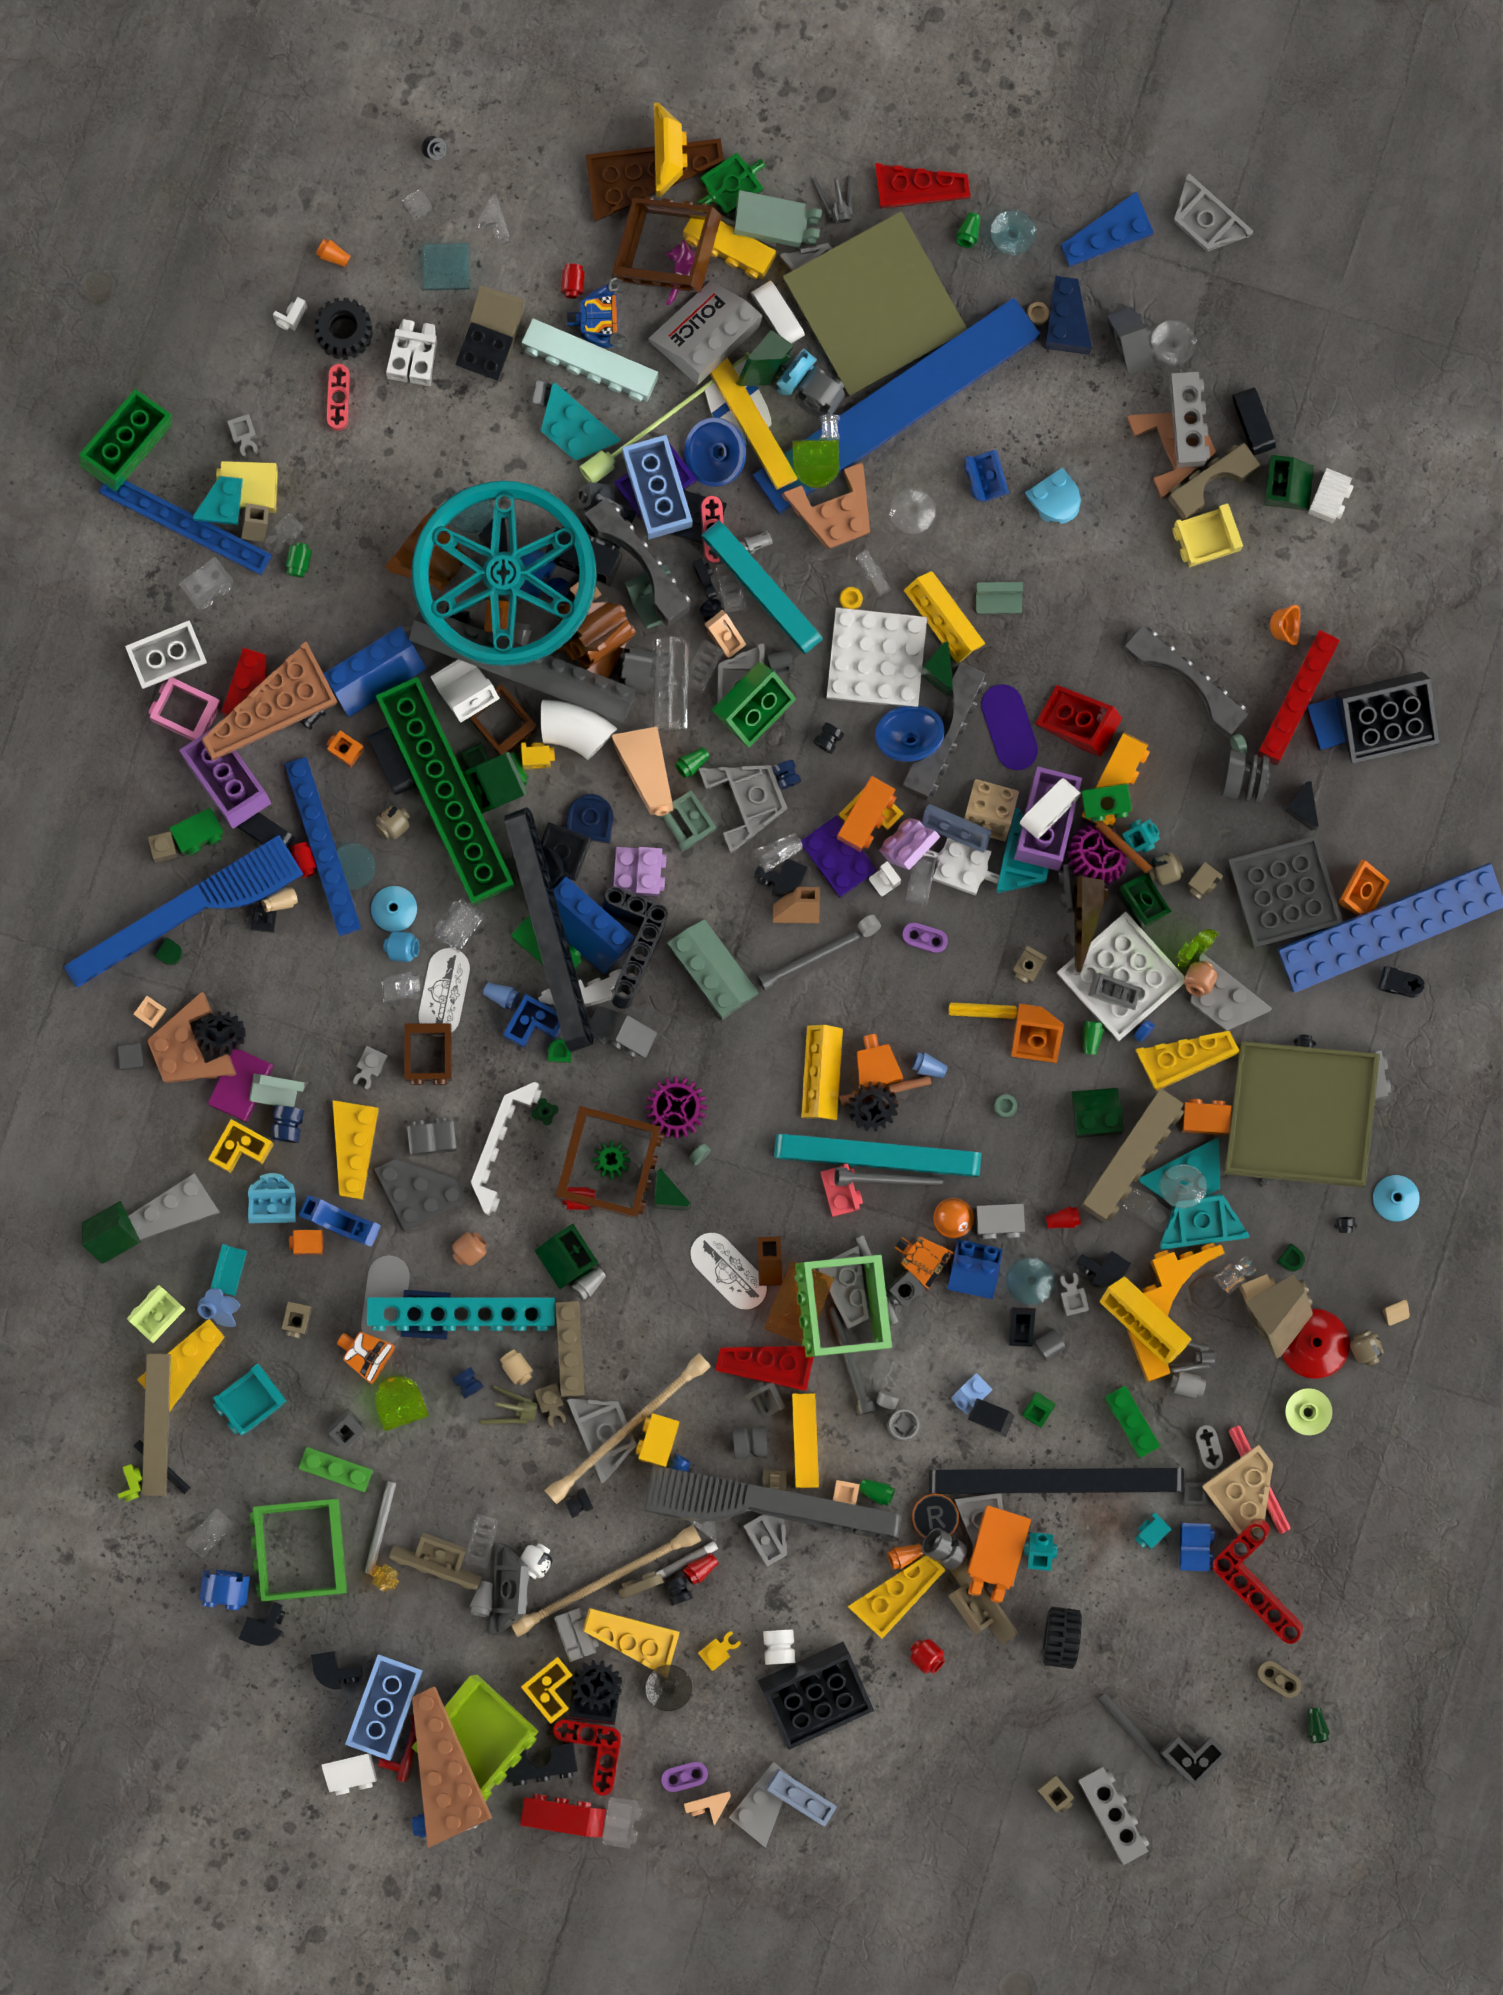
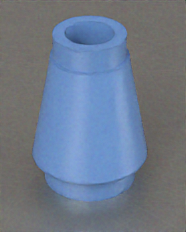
M489 982L483 991L484 996H487L505 1009H513L519 998V992L515 991L514 987Z
M917 1052L911 1069L915 1070L916 1074L944 1078L948 1066L925 1052Z

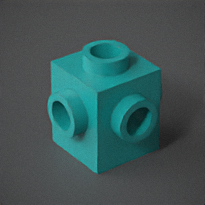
M1138 819L1128 825L1130 827L1129 830L1122 833L1125 842L1136 852L1141 850L1143 853H1146L1155 848L1154 843L1160 840L1158 836L1159 830L1150 819L1144 822Z
M1030 1532L1029 1542L1025 1541L1023 1556H1028L1027 1569L1051 1571L1052 1559L1057 1558L1058 1545L1053 1544L1054 1534Z

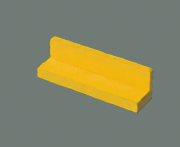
M932 571L917 577L904 589V592L923 617H927L928 625L942 644L949 642L950 655L956 663L963 661L973 651L985 645L983 639Z
M828 1025L807 1026L801 1118L837 1120L842 1028Z
M792 1393L795 1489L819 1488L815 1393Z

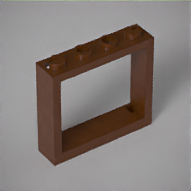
M648 196L643 199L633 198L612 275L615 278L622 279V283L701 293L722 215L715 210L714 206H708L706 203H702L700 206L689 201L675 203L673 200L663 198L662 201ZM647 213L705 220L690 275L632 268Z
M579 1106L555 1198L637 1219L638 1214L643 1215L646 1201L642 1200L644 1191L649 1192L652 1178H648L650 1169L655 1170L658 1156L654 1155L656 1146L661 1147L664 1135L659 1133L661 1127ZM586 1116L652 1133L633 1208L567 1192Z

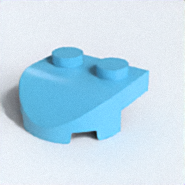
M803 348L777 381L778 387L775 390L782 396L792 395L807 372L813 369L817 359Z
M1063 468L1025 492L1026 498L1039 512L1040 517L1048 523L1053 521L1063 524L1075 518L1079 513L1081 504L1079 489Z
M277 1173L264 1174L260 1176L258 1181L250 1185L248 1190L249 1223L296 1222L294 1186L283 1175Z

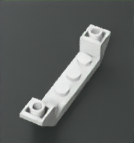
M533 1082L503 1097L471 1180L485 1215L490 1216L491 1211L496 1212L500 1199L496 1198L497 1192L481 1185L482 1183H487L491 1173L490 1170H487L490 1161L495 1162L499 1149L496 1148L499 1139L503 1141L508 1127L504 1125L507 1118H512L516 1108L512 1104L517 1102L530 1108L533 1103L537 1104L542 1092L538 1090L539 1083Z

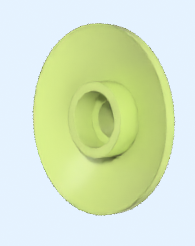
M1309 1388L1302 1389L1289 1398L1285 1409L1286 1419L1291 1428L1302 1435H1316L1324 1431L1330 1424L1332 1406L1329 1399L1322 1392ZM1305 1408L1311 1409L1312 1415L1310 1417L1304 1415Z

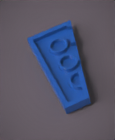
M1135 192L1061 244V249L1069 267L1154 234L1138 193Z

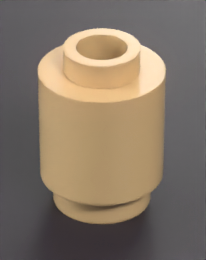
M515 1349L500 1359L503 1364L501 1367L514 1385L518 1383L524 1385L532 1378L530 1374L533 1372V1369L522 1354L517 1353Z

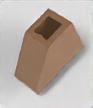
M797 887L774 903L773 923H819L820 887Z

